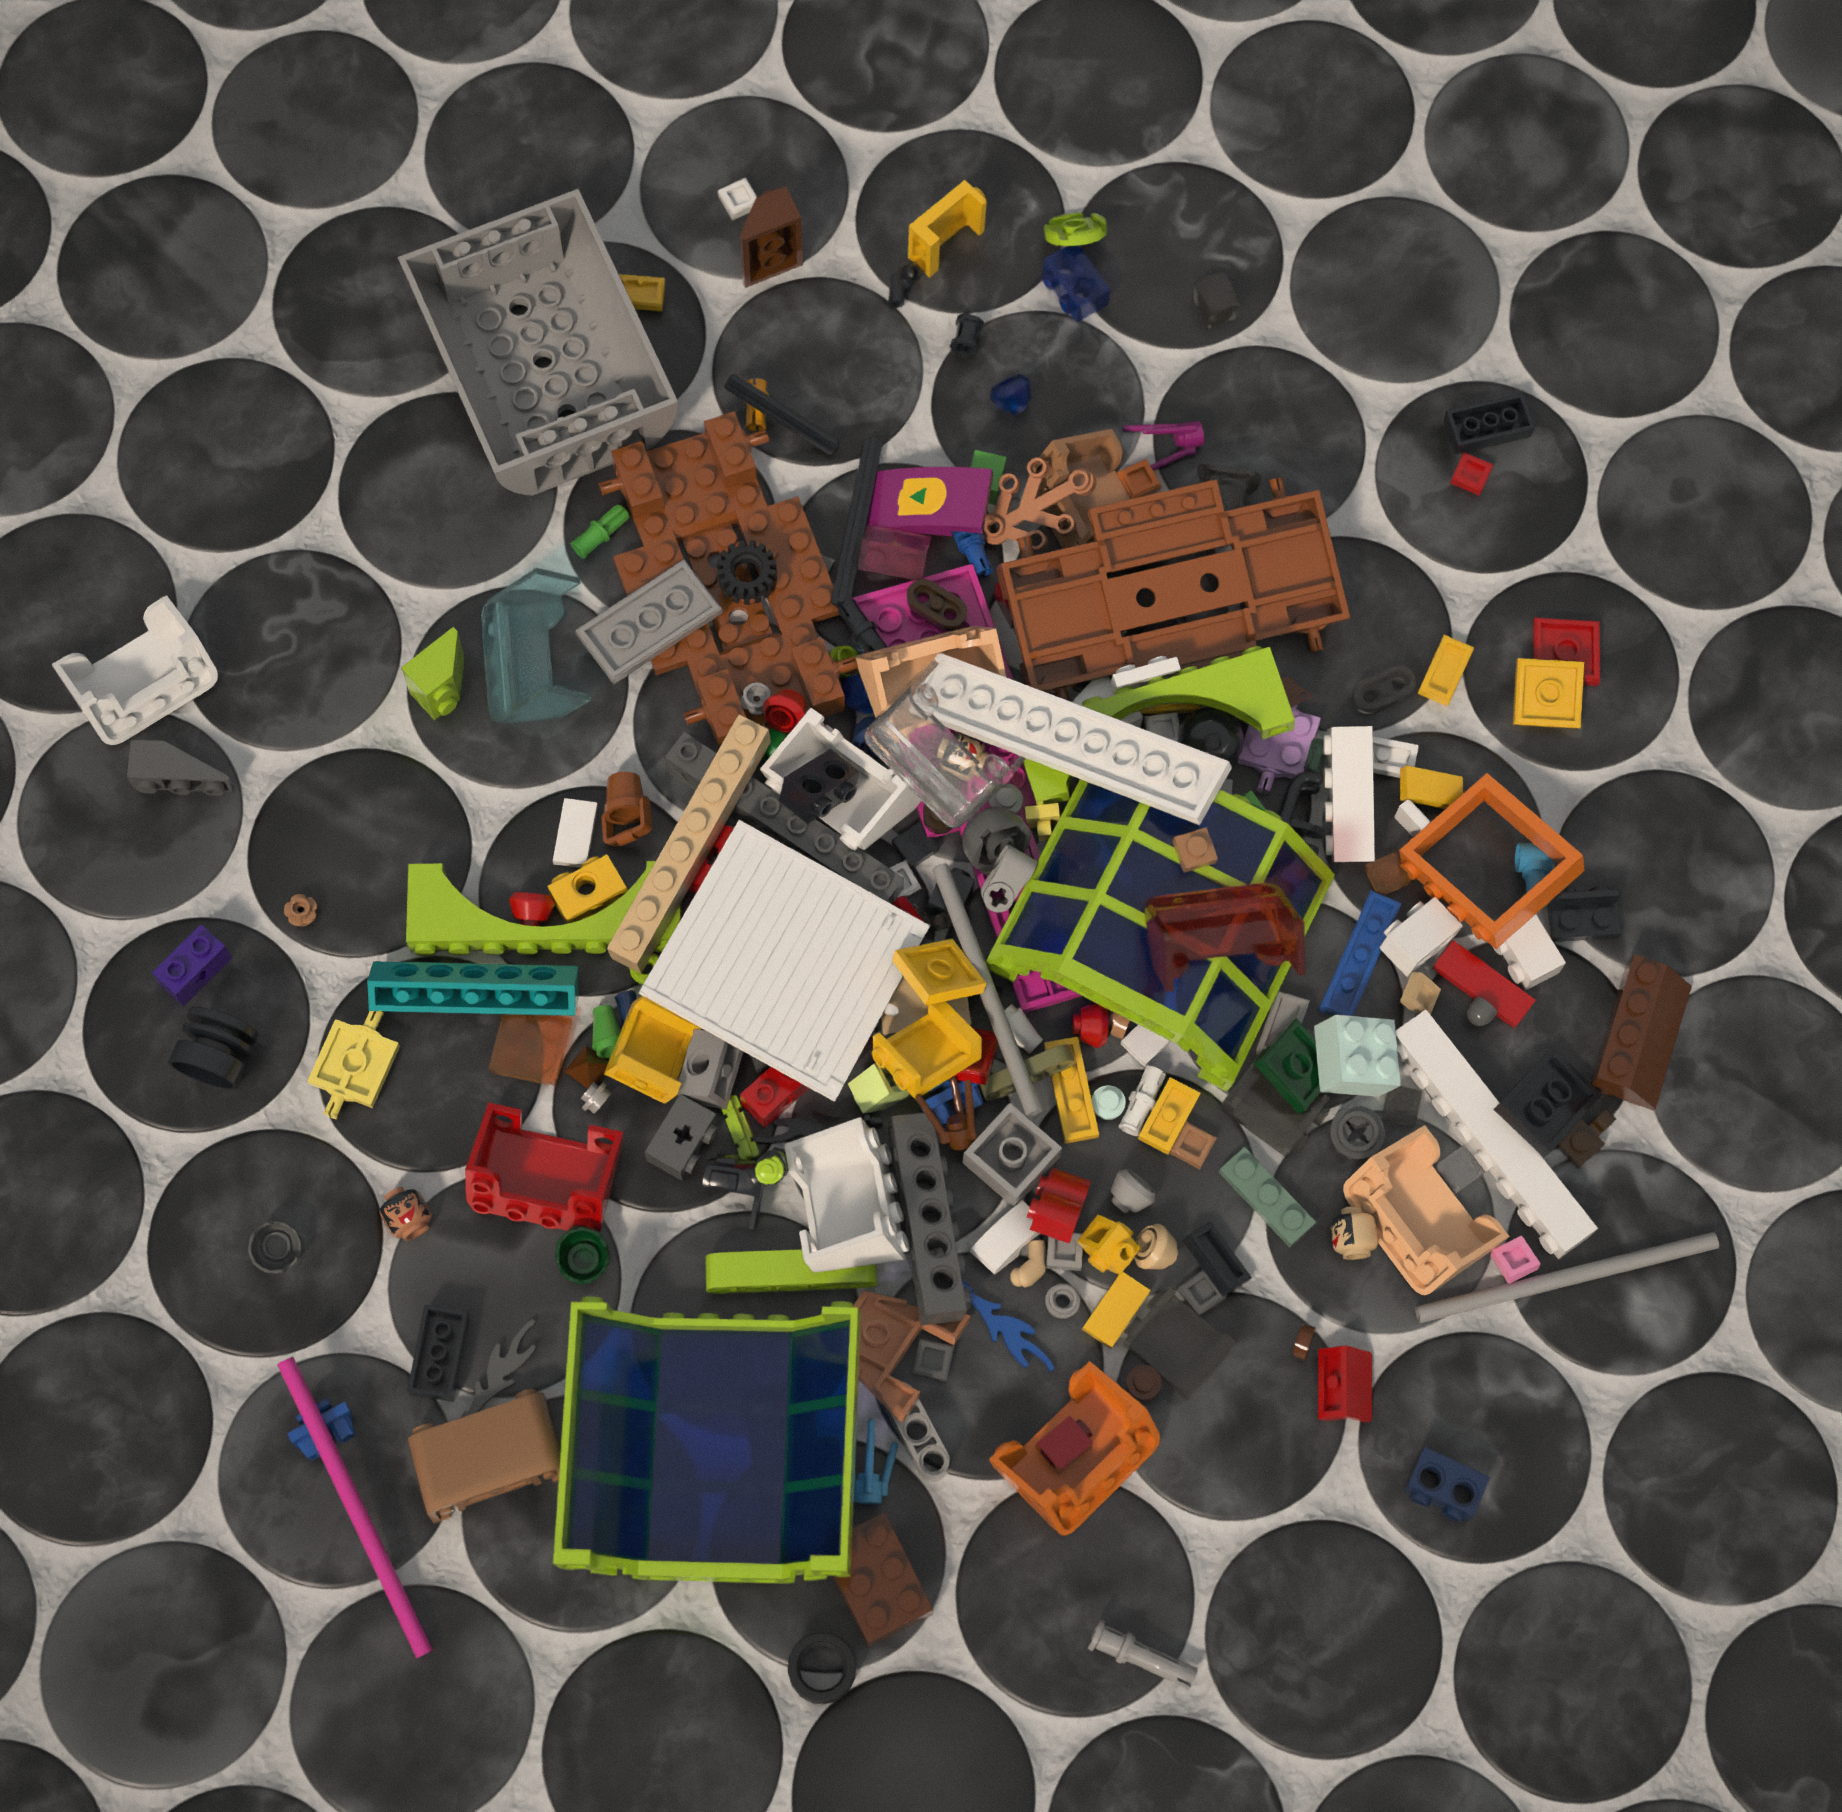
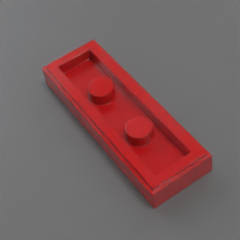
M1454 940L1432 967L1434 971L1471 998L1481 997L1488 1001L1497 1010L1498 1014L1496 1016L1514 1029L1536 1001Z

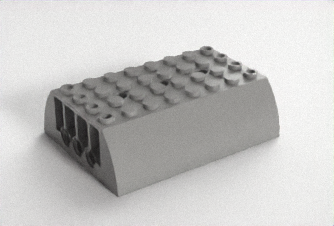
M579 189L398 257L496 479L506 489L523 495H536L612 465V450L640 441L643 442L646 451L653 449L672 426L678 411V400ZM516 305H524L528 308L525 314L519 316L512 314L510 311ZM547 357L552 360V363L546 368H539L535 365V361L538 358ZM565 410H572L575 412L574 414H571L564 418L563 416L559 418L560 413Z

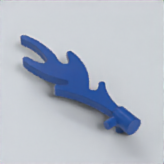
M962 1279L963 1288L968 1287L971 1304L983 1318L992 1342L997 1341V1333L1000 1332L1009 1352L1023 1368H1027L1029 1365L1021 1353V1350H1026L1038 1357L1047 1369L1052 1372L1054 1366L1049 1358L1036 1345L1020 1336L1022 1332L1034 1335L1035 1329L1014 1317L992 1315L991 1311L999 1310L1001 1305L980 1298L973 1293L974 1289Z

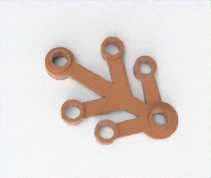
M1033 458L1027 465L1030 475L1019 508L1008 514L1013 494L1019 491L1021 483L1015 475L1011 473L1004 474L999 480L1001 493L995 511L986 515L983 531L986 542L992 545H1000L1008 539L1018 542L1017 538L1030 536L1033 550H1044L1048 545L1046 534L1039 530H1033L1029 533L1014 527L1025 520L1056 529L1065 536L1073 534L1077 528L1074 518L1067 514L1056 516L1043 512V510L1074 493L1079 496L1090 495L1096 488L1095 476L1087 469L1078 468L1069 475L1067 482L1037 498L1042 480L1049 472V466L1043 459ZM1042 463V471L1035 474L1033 471L1034 466ZM1079 476H1085V483L1082 486H1076L1075 483ZM1008 479H1014V486L1011 489L1005 488V483ZM1064 520H1070L1071 522L1070 528L1067 530L1061 529V523ZM998 522L1000 524L999 531L991 533L990 528L992 524ZM1041 535V544L1034 546L1032 543L1033 538Z

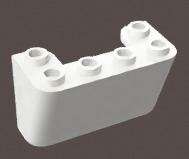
M859 1117L784 1144L789 1173L803 1191L810 1234L806 1229L799 1231L804 1262L814 1273L906 1259L905 1252L909 1251L910 1247L905 1233L901 1231L900 1222L904 1221L903 1212L899 1203L895 1201L894 1193L898 1192V1185L889 1169V1164L893 1163L889 1147L887 1144L881 1145L878 1134L873 1127L869 1128L864 1120Z

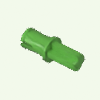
M615 505L597 522L595 520L591 521V526L570 543L571 547L582 559H585L603 541L608 542L610 540L609 536L629 519V513L622 505Z

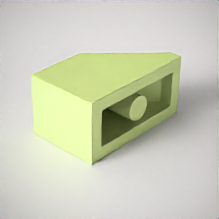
M876 1063L848 1083L854 1095V1100L863 1114L885 1110L912 1097L907 1090L903 1091L897 1086L893 1076L886 1068L882 1069Z

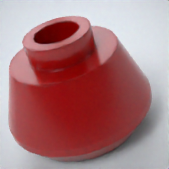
M782 689L765 700L763 713L767 722L773 728L781 732H791L806 714V701L799 692L791 689Z
M514 892L509 897L513 918L520 919V924L526 926H540V921L547 922L555 906L553 897L546 894Z
M1093 1003L1081 1007L1079 1014H1073L1072 1034H1078L1080 1042L1095 1048H1101L1107 1043L1109 1026L1107 1008Z

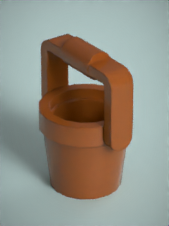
M633 772L614 773L607 779L606 804L604 805V813L601 816L603 842L612 847L623 846L633 842L641 836L648 834L652 829L651 803L649 798L643 795L640 776ZM613 823L619 825L641 823L639 826L629 828L614 836Z

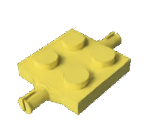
M369 1011L363 1025H350L335 1019L307 1080L309 1085L323 1089L331 1095L323 1112L324 1115L337 1119L344 1101H354L373 1108L400 1048L398 1042L382 1037L376 1031L384 1015L382 1011Z

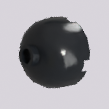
M1202 707L1185 717L1178 730L1177 742L1227 760L1232 766L1243 751L1244 734L1242 726L1234 716L1211 707Z

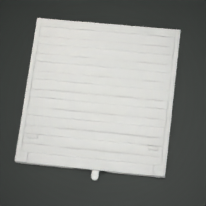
M738 820L640 989L639 994L835 1102L882 1013L884 1012L891 1017H895L899 1012L896 1006L889 1003L903 976L892 961L895 950L920 945L930 925Z

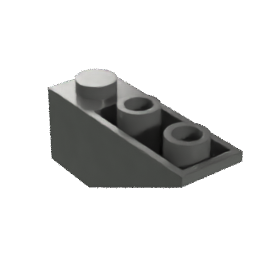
M131 740L127 779L132 788L138 792L152 794L157 790H170L174 794L186 795L190 791H203L205 794L220 796L224 792H234V786L228 775L166 741Z

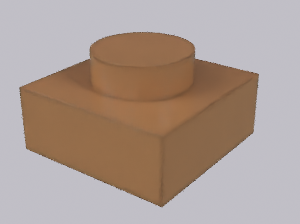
M1207 827L1176 836L1172 840L1184 873L1214 864L1218 860Z

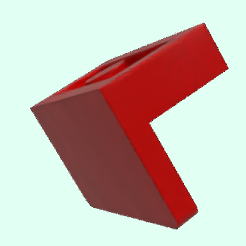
M1347 1345L1318 1349V1419L1324 1421L1353 1419L1361 1422L1372 1421L1371 1352Z

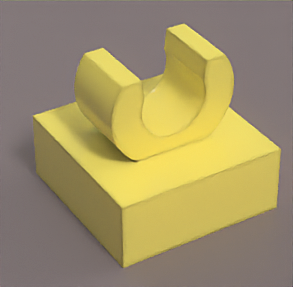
M1059 804L1026 806V821L1029 823L1030 828H1037L1039 842L1048 841L1052 834L1051 826L1057 825L1060 819Z

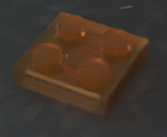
M502 1014L488 1068L489 1072L557 1086L572 1026V1018L558 1015Z

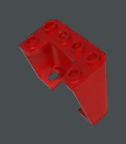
M488 1102L465 1169L466 1201L475 1212L480 1214L490 1213L504 1216L512 1221L540 1224L548 1229L569 1230L577 1226H586L600 1232L623 1145V1132L589 1125L587 1144L522 1130L521 1109ZM496 1116H506L510 1118L513 1122L501 1121ZM597 1138H607L611 1140L613 1143L605 1144L600 1142Z

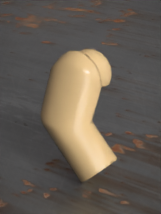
M1033 1240L1028 1243V1261L1020 1268H1014L1011 1271L1010 1278L1013 1285L1016 1287H1029L1044 1275L1046 1271L1045 1241Z

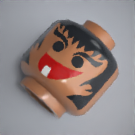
M398 1187L385 1195L386 1201L380 1208V1216L393 1237L410 1241L424 1234L429 1229L428 1223L431 1220L432 1213L419 1191L415 1189L404 1190L403 1187Z

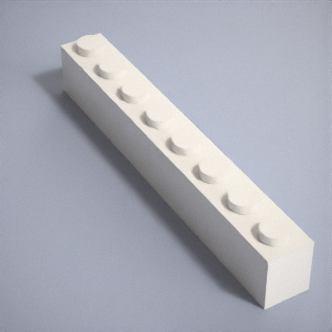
M1424 1010L1397 1029L1395 1032L1398 1061H1404L1412 1071L1411 1077L1420 1089L1425 1088L1433 1098L1432 1104L1441 1116L1449 1118L1454 1125L1453 1130L1458 1139L1464 1144L1468 1143L1476 1153L1474 1157L1479 1166L1484 1171L1489 1170L1497 1180L1496 1186L1505 1198L1513 1200L1519 1208L1517 1212L1521 1220L1527 1226L1534 1227L1540 1235L1539 1241L1543 1248L1549 1254L1554 1253L1560 1259L1589 1238L1598 1229L1542 1156L1493 1110L1499 1104L1498 1100L1428 1011Z

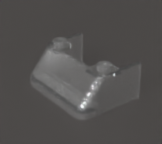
M933 659L897 692L865 730V740L871 750L947 826L959 828L1010 780L1026 758L1018 755L1007 764L1002 758L989 754L979 762L932 714L937 709L939 702L936 691L928 685L925 679L939 664Z

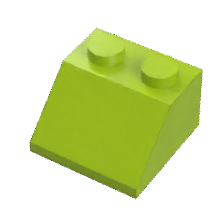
M454 627L401 667L409 693L433 720H436L441 715L446 716L456 708L457 702L460 701L465 656L458 631Z

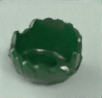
M586 1226L570 1228L557 1240L555 1245L554 1257L557 1268L561 1275L572 1283L579 1285L593 1283L607 1270L610 1262L609 1246L603 1235L593 1228Z

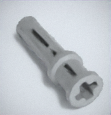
M1099 1619L1087 1649L1093 1651L1096 1648L1115 1657L1117 1663L1125 1664L1126 1661L1162 1678L1175 1682L1188 1690L1190 1689L1198 1671L1197 1667L1183 1663L1174 1657L1136 1641L1133 1633L1127 1632L1124 1634L1106 1626L1105 1621Z

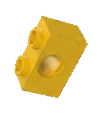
M607 854L601 858L595 856L588 859L582 864V868L571 874L565 872L558 875L552 880V884L547 886L549 894L553 897L555 906L566 924L598 913L627 892V887ZM585 884H591L595 887V890L587 895L578 892L579 888Z

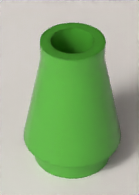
M600 1005L593 1009L592 1049L597 1052L598 1057L610 1058L621 1029L614 1015L613 1007L610 1005Z

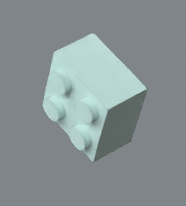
M1334 1015L1314 1026L1320 1092L1379 1097L1401 1086L1394 1020Z

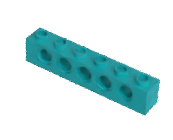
M373 961L367 980L369 1011L575 1016L579 999L578 966Z

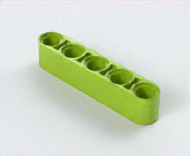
M802 1249L720 1252L705 1256L706 1291L709 1293L857 1289L878 1285L877 1264L814 1273L804 1262Z

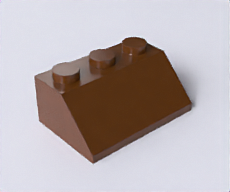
M786 186L777 190L769 189L761 196L756 197L741 231L742 281L745 288L803 265L802 217Z

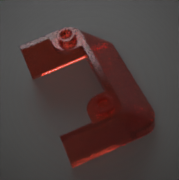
M1258 883L1150 897L1144 902L1145 920L1154 970L1167 992L1174 991V978L1182 976V973L1188 971L1189 961L1255 953L1256 957L1267 965L1276 966L1283 964L1284 961H1289L1298 975L1305 974L1304 922L1282 889L1275 884Z

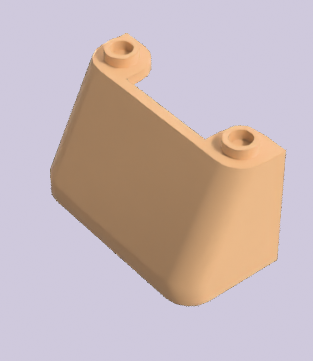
M984 626L965 627L856 656L858 670L882 737L890 739V743L903 742L910 739L909 734L914 732L915 728L934 723L909 713L906 706L938 652L1006 677L996 628Z
M1425 1125L1373 1155L1345 1182L1343 1188L1345 1198L1351 1207H1362V1212L1369 1213L1375 1217L1379 1245L1409 1285L1421 1295H1428L1437 1290L1510 1237L1500 1222L1490 1215L1483 1214L1473 1220L1432 1165L1440 1157V1147L1436 1138Z

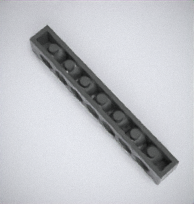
M684 732L664 757L666 771L696 791L717 753ZM751 777L731 813L732 816L892 904L904 889V878L860 848H857L855 851L850 849L840 840L841 836L818 820L815 819L806 824L779 801V794Z

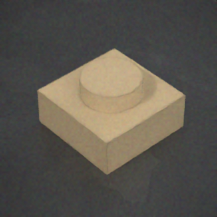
M1412 972L1400 1002L1416 1016L1424 1010H1427L1431 1015L1441 989L1425 974Z

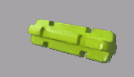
M731 1095L727 1109L721 1110L723 1115L728 1116L725 1120L735 1145L739 1144L737 1151L742 1161L753 1160L760 1155L756 1141L752 1142L751 1138H754L745 1112L740 1111L742 1105L739 1097Z

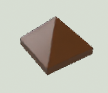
M585 1045L564 1072L588 1089L593 1082L598 1085L605 1077L604 1073L608 1061L598 1057L595 1051Z

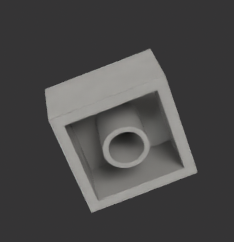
M1009 1103L964 1152L963 1164L1014 1207L1039 1182L1041 1176L1045 1175L1059 1160L1062 1147Z

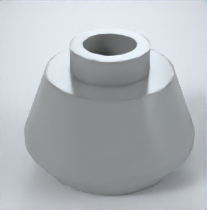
M1127 1168L1119 1170L1116 1174L1111 1188V1193L1114 1195L1111 1201L1124 1213H1128L1129 1210L1136 1213L1153 1204L1156 1193L1143 1178Z

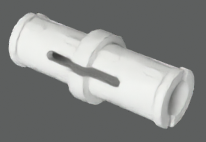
M1147 1065L1139 1085L1135 1091L1131 1092L1128 1109L1119 1124V1128L1125 1133L1139 1136L1149 1111L1153 1110L1158 1090L1166 1077V1073H1163L1159 1068Z

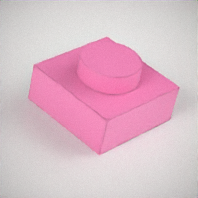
M1523 1236L1493 1249L1490 1255L1508 1284L1538 1270L1540 1262Z

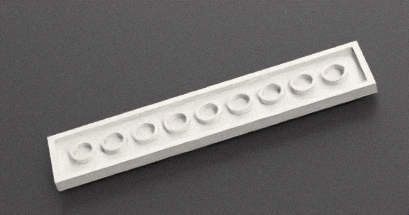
M940 652L936 655L906 706L911 714L1198 825L1201 824L1232 768L1227 760Z

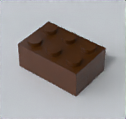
M885 1512L853 1527L851 1576H833L869 1648L930 1617L933 1614V1608ZM841 1534L820 1544V1551L823 1556H840Z

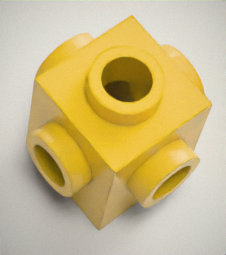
M1100 1215L1095 1217L1077 1241L1089 1254L1088 1262L1093 1267L1103 1273L1109 1270L1118 1275L1122 1274L1141 1249L1132 1239L1134 1233L1130 1228L1119 1221L1114 1222Z

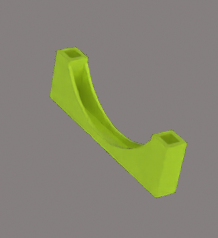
M1261 646L1252 647L1243 651L1241 656L1232 659L1228 656L1220 657L1211 661L1209 666L1200 669L1196 666L1188 667L1179 671L1177 676L1168 679L1164 676L1156 677L1147 681L1146 686L1136 689L1128 686L1115 691L1114 696L1104 699L1096 696L1082 702L1083 707L1118 720H1122L1143 709L1164 704L1181 703L1211 707L1246 722L1260 732L1262 740L1292 731L1295 728V719L1270 647L1264 649ZM1022 757L1037 806L1070 800L1068 790L1073 776Z
M646 861V870L637 882L622 897L607 908L576 922L546 927L511 923L478 908L451 884L446 877L442 863L408 864L406 942L410 952H415V954L421 956L434 955L435 951H449L452 955H467L470 951H483V953L488 955H500L504 951L517 950L518 953L524 955L536 954L538 950H551L555 954H569L572 950H585L587 953L601 954L606 952L607 947L656 861ZM682 902L655 948V952L662 953L682 919Z

